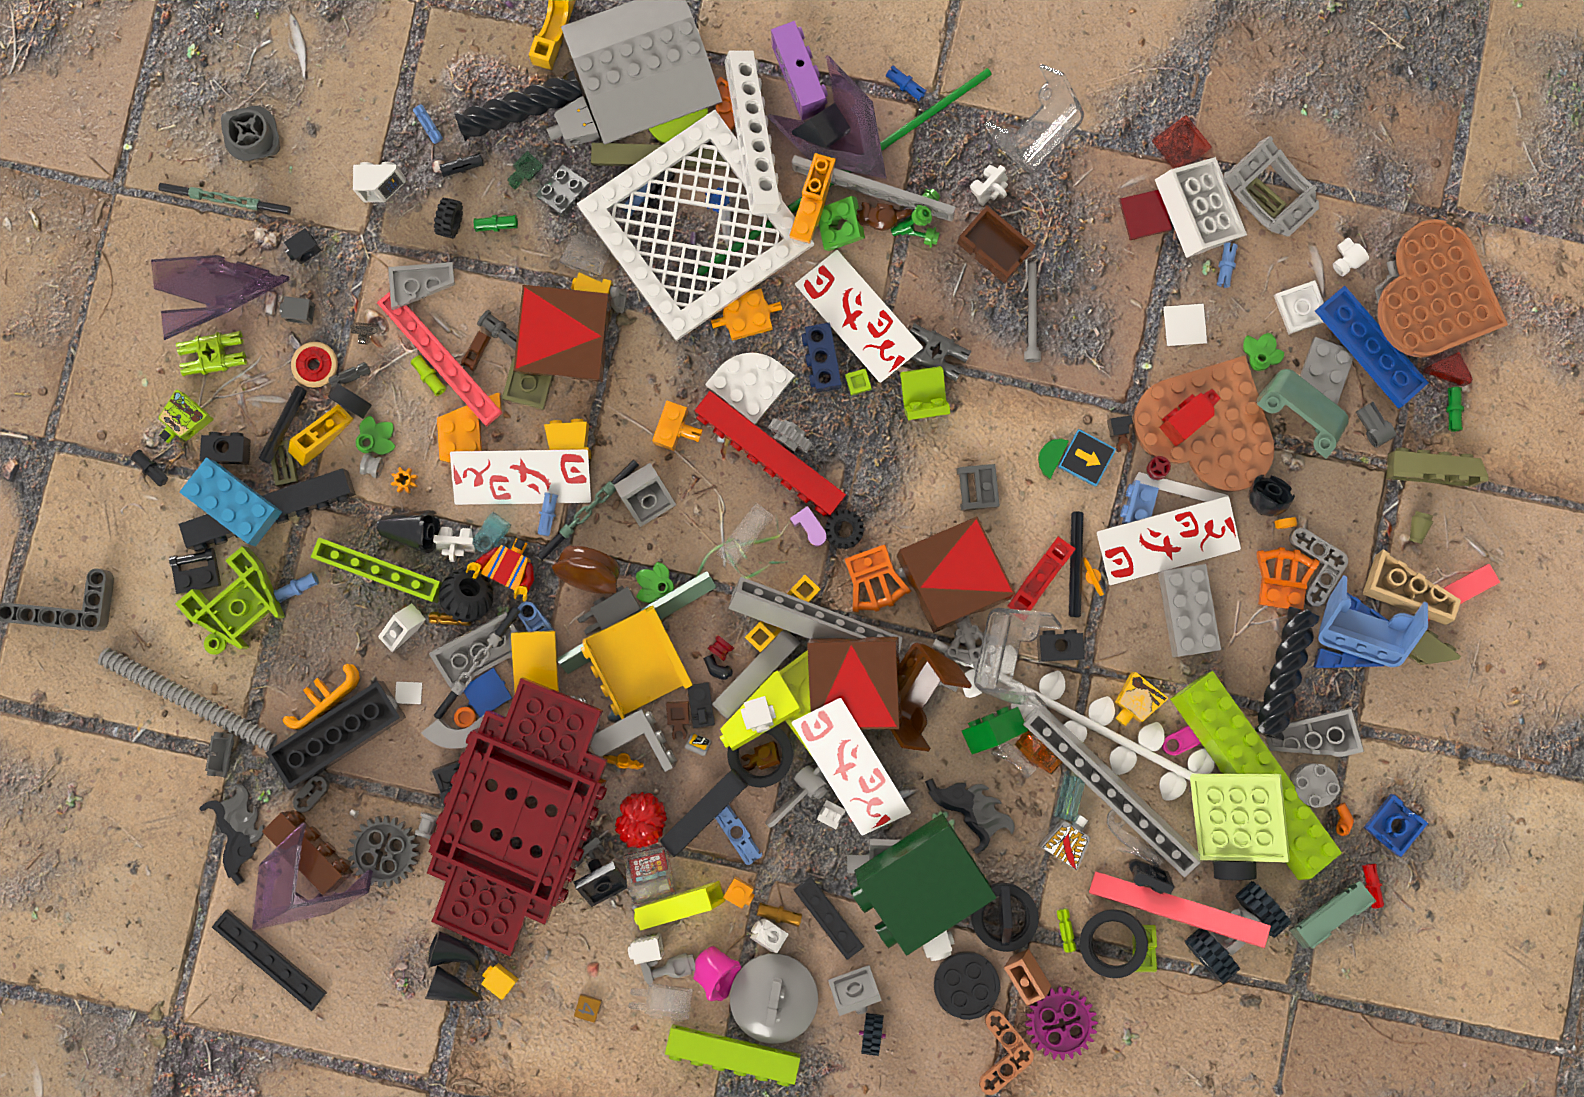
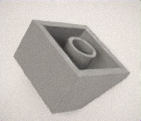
M651 463L614 485L639 527L676 506V503Z

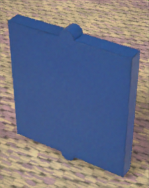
M495 668L470 682L464 690L469 700L468 704L473 706L479 717H482L485 711H493L513 698L505 686L506 682L501 680Z

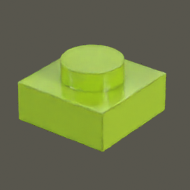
M866 368L845 374L851 396L872 389Z

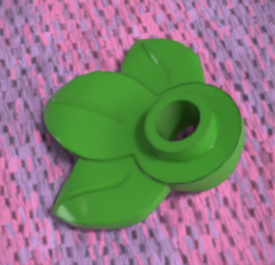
M1271 333L1262 335L1258 340L1248 335L1244 339V352L1250 357V366L1256 371H1263L1270 365H1277L1284 358L1285 353L1282 350L1276 349V339Z
M372 416L362 420L359 426L360 434L356 438V447L362 453L375 452L379 455H385L395 449V444L389 440L394 430L393 423L381 422L376 424ZM369 439L370 445L365 447L364 441Z
M656 562L653 571L643 569L636 573L637 582L642 587L636 597L642 602L653 603L658 598L674 590V583L669 579V569L660 562ZM662 584L666 585L664 591L660 590Z

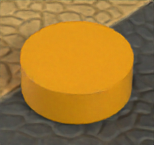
M1296 517L1274 521L1276 529H1285L1298 525Z

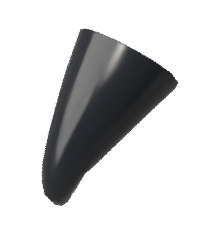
M437 931L429 950V968L451 962L468 963L472 966L474 972H477L480 966L478 953L463 941Z
M440 966L436 967L429 990L425 996L426 1000L475 1002L480 998L478 992Z

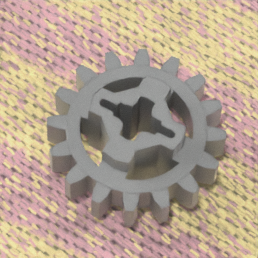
M773 418L768 426L775 433L774 439L793 451L797 449L807 453L812 445L809 439L805 438L807 433L793 422L787 420L783 422Z

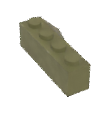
M1396 448V451L1388 453L1386 479L1473 487L1487 482L1489 476L1482 459L1473 458V454L1452 456L1451 452L1431 454L1430 450H1417L1416 453L1409 452L1408 448Z

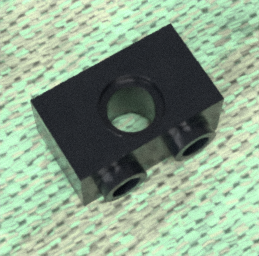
M209 432V435H201L200 461L203 462L207 457L218 464L249 465L251 440L244 437L243 433L236 432L230 433V436H222L220 432ZM228 443L229 449L227 452L223 453L222 447L224 444Z
M1077 629L1064 630V634H1055V630L1042 631V635L1037 636L1038 662L1085 659L1083 633H1077ZM1058 639L1063 640L1066 645L1062 652L1058 651L1055 647Z

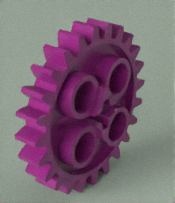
M1058 986L1057 992L1050 988L1049 994L1045 998L1037 1001L1036 1005H1029L1033 1011L1026 1012V1016L1031 1018V1020L1025 1021V1025L1031 1027L1026 1033L1034 1035L1030 1041L1031 1043L1038 1042L1035 1047L1038 1051L1044 1048V1056L1051 1052V1057L1054 1060L1057 1054L1060 1055L1062 1060L1065 1059V1054H1068L1073 1059V1052L1076 1051L1079 1055H1082L1080 1048L1083 1047L1088 1050L1086 1042H1094L1090 1034L1097 1033L1092 1026L1098 1024V1022L1091 1018L1096 1015V1012L1089 1011L1093 1006L1090 1002L1084 1004L1087 999L1084 995L1078 998V990L1071 994V988L1068 986L1065 992H1063L1061 986ZM1067 1004H1073L1074 1006L1070 1014L1063 1012V1008ZM1046 1010H1051L1053 1013L1049 1020L1042 1019V1014ZM1076 1016H1080L1079 1020H1071ZM1060 1018L1066 1021L1061 1028L1058 1025ZM1052 1025L1045 1030L1042 1029L1043 1026ZM1075 1025L1080 1026V1032L1077 1035H1070L1071 1027ZM1052 1032L1059 1033V1038L1055 1042H1051L1048 1039Z

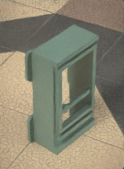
M1361 881L1350 884L1347 889L1341 891L1342 893L1334 896L1289 930L1303 948H1315L1332 935L1331 931L1354 914L1359 915L1376 902Z

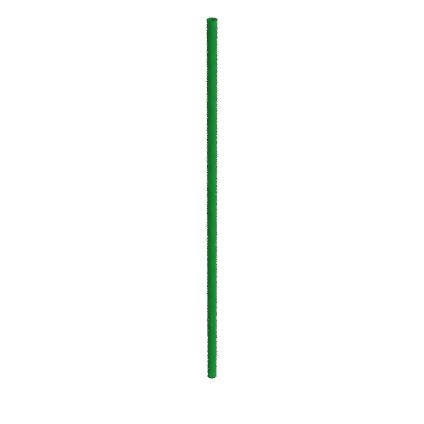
M986 68L841 170L849 173L853 172L992 75L991 71ZM802 197L787 206L791 213L798 210ZM768 219L765 228H772L773 225ZM752 230L749 233L748 239H756L761 235V231ZM735 242L732 244L731 251H739L744 247V243ZM716 255L714 263L720 264L727 259V255ZM700 266L697 272L700 276H703L709 271L710 267Z

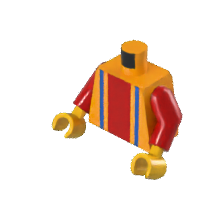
M517 538L511 549L502 545L495 547L483 554L475 563L468 564L466 573L470 570L475 571L472 577L474 579L478 577L481 571V574L513 589L514 599L521 594L523 595L524 602L527 600V592H529L534 582V569L531 560L522 555L528 544Z

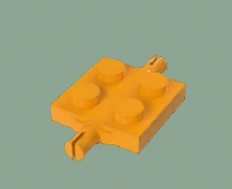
M760 288L745 293L723 309V317L713 319L711 323L713 329L725 325L733 341L773 330L770 313L783 309L780 301L768 305Z

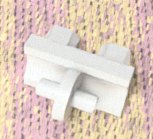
M989 165L983 173L987 180L982 183L977 179L970 185L971 192L977 197L980 205L984 206L990 198L994 201L997 197L1004 199L1007 196L1004 189L1008 186L1006 183L1008 177L1003 166L1000 165L996 168Z
M441 527L438 535H434L433 542L436 543V550H442V555H448L450 562H455L457 556L464 557V552L475 553L476 546L473 540L472 529L462 528L460 536L455 537L453 536L452 528Z

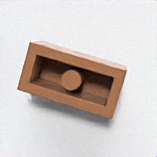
M1029 948L1011 956L1004 969L1025 1004L1028 1006L1045 998L1051 985Z

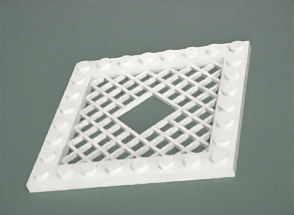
M716 110L707 114L577 203L579 210L675 341L681 339L814 246L812 240L808 244L789 237L795 217L783 200L775 213L750 214V210L738 208L740 198L748 199L747 195L741 194L742 184L745 188L746 186L738 140ZM711 141L713 145H707L706 143ZM703 148L714 150L713 160L701 158ZM699 149L698 158L689 156ZM717 151L726 162L716 161ZM682 160L681 169L671 168ZM686 160L697 162L696 172L684 170ZM700 162L712 164L710 174L699 173ZM715 165L727 167L725 177L714 175ZM730 168L738 179L728 177ZM665 171L664 181L653 180ZM668 171L680 174L678 184L667 182ZM683 174L695 176L693 186L682 184ZM698 177L710 178L708 189L696 187ZM713 179L724 181L723 191L711 189ZM727 181L739 183L738 193L726 192ZM651 183L663 184L661 195L649 194ZM648 184L646 193L637 192V190ZM666 186L677 188L676 198L664 196ZM681 188L692 190L691 200L679 199ZM696 191L707 193L706 203L694 201ZM710 193L722 195L720 205L709 204ZM634 195L645 197L644 207L632 206ZM630 196L629 205L620 204L621 201ZM725 196L737 198L735 208L723 206ZM649 198L660 199L659 210L647 208ZM664 200L675 202L674 212L662 210ZM678 203L720 209L713 248L672 242ZM617 207L628 209L627 219L615 217ZM611 208H613L612 216L608 212ZM631 210L643 211L641 222L630 220ZM723 210L734 212L733 222L721 220ZM646 212L658 214L656 224L645 222ZM737 212L749 214L748 224L736 223ZM661 215L673 216L671 227L659 225ZM752 215L764 217L762 227L751 225ZM767 218L775 229L765 228ZM616 222L626 223L624 232ZM629 224L640 226L639 236L627 234ZM720 224L732 226L730 236L719 235ZM644 226L655 228L654 239L642 237ZM735 227L747 229L745 239L733 237ZM659 229L670 231L669 241L657 239ZM750 229L761 231L760 241L748 239ZM764 232L776 233L775 244L763 242ZM779 234H780V236L783 238V240H781V241L778 243ZM629 239L638 240L637 249H635ZM718 239L729 240L728 251L716 249ZM641 241L653 243L651 253L640 251ZM733 241L744 243L743 253L731 251ZM656 243L668 245L666 255L654 254ZM747 243L759 245L758 256L746 254ZM671 246L682 247L681 258L669 256ZM762 246L771 247L761 254ZM686 248L697 250L696 260L684 258ZM701 251L712 252L711 263L699 261ZM715 253L727 255L726 265L714 263ZM730 255L742 257L740 268L729 266ZM641 256L650 257L649 266ZM654 258L665 259L664 270L652 268ZM745 258L754 259L744 266ZM669 260L680 262L679 272L667 271ZM683 262L695 264L693 275L682 273ZM698 265L710 267L708 277L697 275ZM713 267L725 269L723 280L711 278ZM728 270L737 271L727 278ZM654 273L663 274L661 283ZM666 274L678 276L676 287L664 285ZM681 277L692 279L691 289L679 287ZM696 279L707 281L706 292L694 290ZM711 282L720 283L709 290ZM666 289L675 291L674 300ZM679 291L690 293L688 304L677 302ZM693 294L702 295L697 300L692 302Z

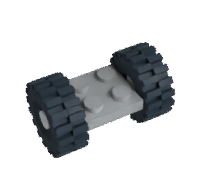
M1254 881L1249 882L1235 895L1241 906L1233 910L1231 914L1270 925L1269 935L1273 938H1276L1291 924L1289 917L1280 906ZM1200 928L1184 941L1200 962L1222 984H1225L1240 970V967L1231 956L1246 944L1245 942L1213 932L1209 933L1207 930Z

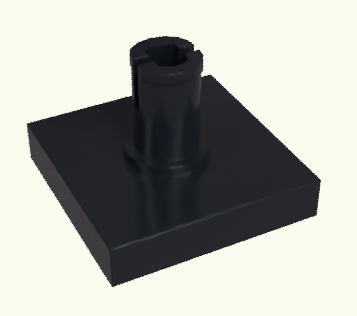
M599 859L591 860L588 863L589 874L573 882L576 890L591 907L630 887L627 878L613 861L602 866Z

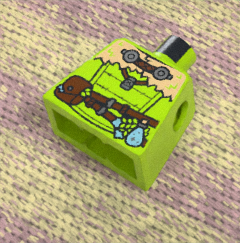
M176 389L159 415L158 419L166 425L159 436L167 443H170L176 435L187 441L212 422L214 418L184 392Z

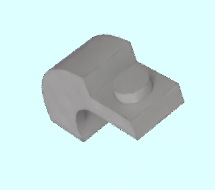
M484 715L471 726L462 730L450 727L443 719H437L421 733L438 746L454 749L466 748L468 745L466 744L468 734L480 728Z

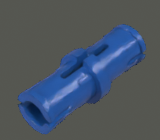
M894 65L891 67V70H888L886 77L897 84L902 92L906 91L917 101L924 97L927 90L912 80L913 77L910 75L906 76Z

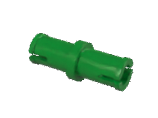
M492 215L489 218H474L473 225L475 232L489 230L499 232L501 229H518L517 215L501 217Z
M1451 387L1447 389L1448 406L1446 407V412L1448 413L1449 420L1448 431L1458 432L1463 430L1462 412H1464V406H1462V388Z

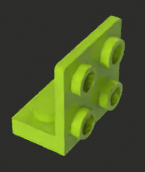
M941 366L900 373L904 413L908 420L950 414V405L946 400L944 373Z

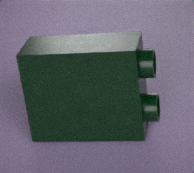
M943 813L855 869L854 872L858 886L851 890L855 901L864 913L874 908L882 919L881 922L875 925V929L887 948L889 949L898 943L906 956L996 899L989 882Z

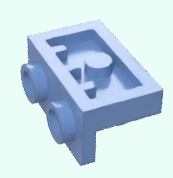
M1139 480L1129 484L1126 490V496L1128 497L1127 505H1123L1120 517H1123L1122 523L1127 524L1151 517L1159 488L1142 484Z

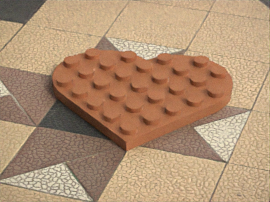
M1431 219L1416 224L1402 236L1396 251V266L1399 277L1391 281L1384 288L1378 302V320L1381 330L1386 339L1397 350L1413 357H1429L1508 325L1474 245L1459 227L1454 228L1446 224L1444 220Z
M1245 355L1160 381L1151 386L1141 396L1134 410V432L1138 442L1148 454L1154 457L1163 456L1171 464L1189 462L1196 476L1202 482L1216 488V490L1235 492L1251 487L1256 477L1267 474L1274 458L1273 437L1264 410L1257 405L1259 395ZM1213 389L1221 398L1214 405V416L1186 440L1175 446L1159 428L1164 423L1161 419L1175 408L1180 410L1178 405L1191 394L1196 397L1200 393L1204 394Z

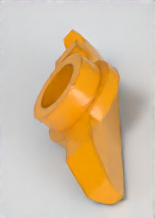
M1083 557L1084 566L1087 570L1085 574L1086 581L1094 585L1100 596L1104 595L1099 583L1101 573L1099 570L1093 569L1090 562Z
M620 753L617 757L612 755L603 756V758L608 760L607 763L614 764L621 769H641L644 767L643 763H639L637 760L632 761L626 753Z

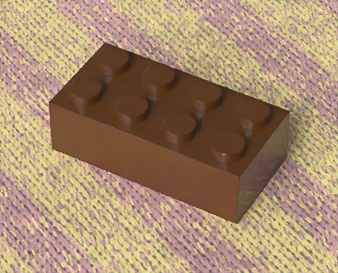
M294 810L281 812L262 832L322 895L335 891L353 873L350 869L351 864L345 858H340L335 853L336 849L331 843H325L320 838L321 833L315 827H310L305 822L306 818L301 812H295Z

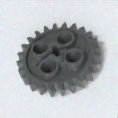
M389 815L385 816L383 821L380 816L375 817V822L372 819H368L367 825H359L361 831L356 830L353 832L357 839L352 838L349 840L354 844V847L347 849L353 852V855L348 857V860L355 861L351 868L357 867L359 869L355 874L356 876L364 875L362 882L370 879V886H373L378 881L379 888L383 887L385 882L387 887H391L393 881L396 884L401 883L400 877L404 880L408 878L406 871L414 872L411 864H418L414 856L420 855V852L414 851V848L418 847L420 843H413L417 835L410 836L409 833L412 827L405 829V821L397 824L398 817L393 818L390 822ZM375 832L380 833L382 837L380 843L375 842L373 839ZM388 833H391V838L387 843ZM395 839L402 842L401 850L395 849ZM385 847V852H388V854L382 857L383 852L380 849ZM367 853H371L374 856L373 864L367 862ZM388 860L393 861L395 865L393 871L388 870L386 866ZM380 862V869L377 870V864Z

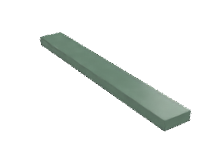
M706 571L634 614L653 605L660 620L715 589L716 585ZM583 643L557 658L567 674L591 661L590 658H585L581 650Z

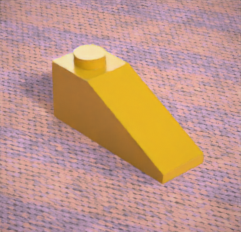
M339 404L291 438L288 452L302 466L306 465L318 456L353 421V418Z

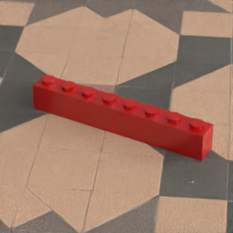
M709 391L694 410L697 415L696 420L704 426L709 424L713 427L714 430L712 432L721 439L726 437L730 440L729 445L738 452L743 450L747 453L746 458L755 465L760 463L764 466L763 471L772 478L777 476L781 479L780 484L789 491L794 489L798 492L797 497L804 503L811 502L815 505L814 510L821 516L828 515L830 517L846 497L844 492L713 392Z

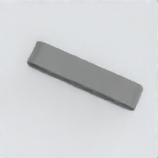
M783 629L712 705L726 719H729L800 645V642L789 631Z

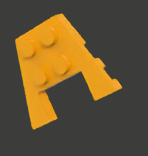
M495 393L488 396L502 411L501 394ZM468 405L437 418L440 461L451 463L450 452L482 451L480 419Z

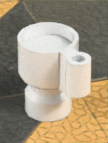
M1346 238L1337 245L1343 259L1336 260L1332 265L1337 274L1343 277L1350 272V268H1359L1367 262L1369 256L1360 244H1354L1350 238Z

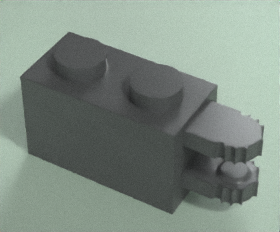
M620 586L617 588L616 593H613L609 598L601 597L594 601V606L590 608L591 610L580 616L577 620L579 623H583L595 616L597 623L588 626L584 630L587 635L600 627L603 630L641 610V607L631 589Z

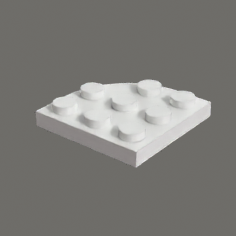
M744 353L724 362L705 386L756 425L794 379L795 375L778 361L767 355Z

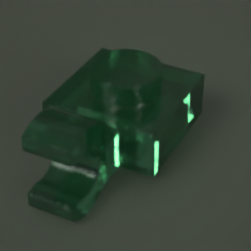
M526 151L513 165L516 171L507 179L509 185L516 190L524 178L530 182L543 168V164Z

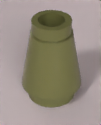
M1415 512L1411 519L1409 541L1419 544L1423 543L1434 522L1432 521L1433 515Z

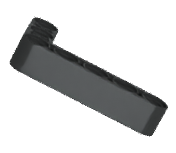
M99 568L88 572L82 610L1 603L0 621L96 632L103 631L109 622L114 576L110 571ZM102 574L103 581L99 584L97 579ZM97 595L100 596V603L98 605L95 604V597ZM9 608H11L12 614L8 618L7 611ZM32 610L33 617L29 620L28 613ZM53 612L55 618L50 622L49 616ZM72 615L76 616V621L74 624H71L70 622ZM96 616L97 624L93 627L92 619Z

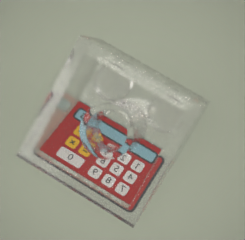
M664 846L624 855L627 888L633 905L676 895L670 858Z

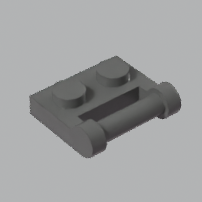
M995 464L956 468L960 479L961 511L1000 506ZM974 473L977 502H970L968 474Z

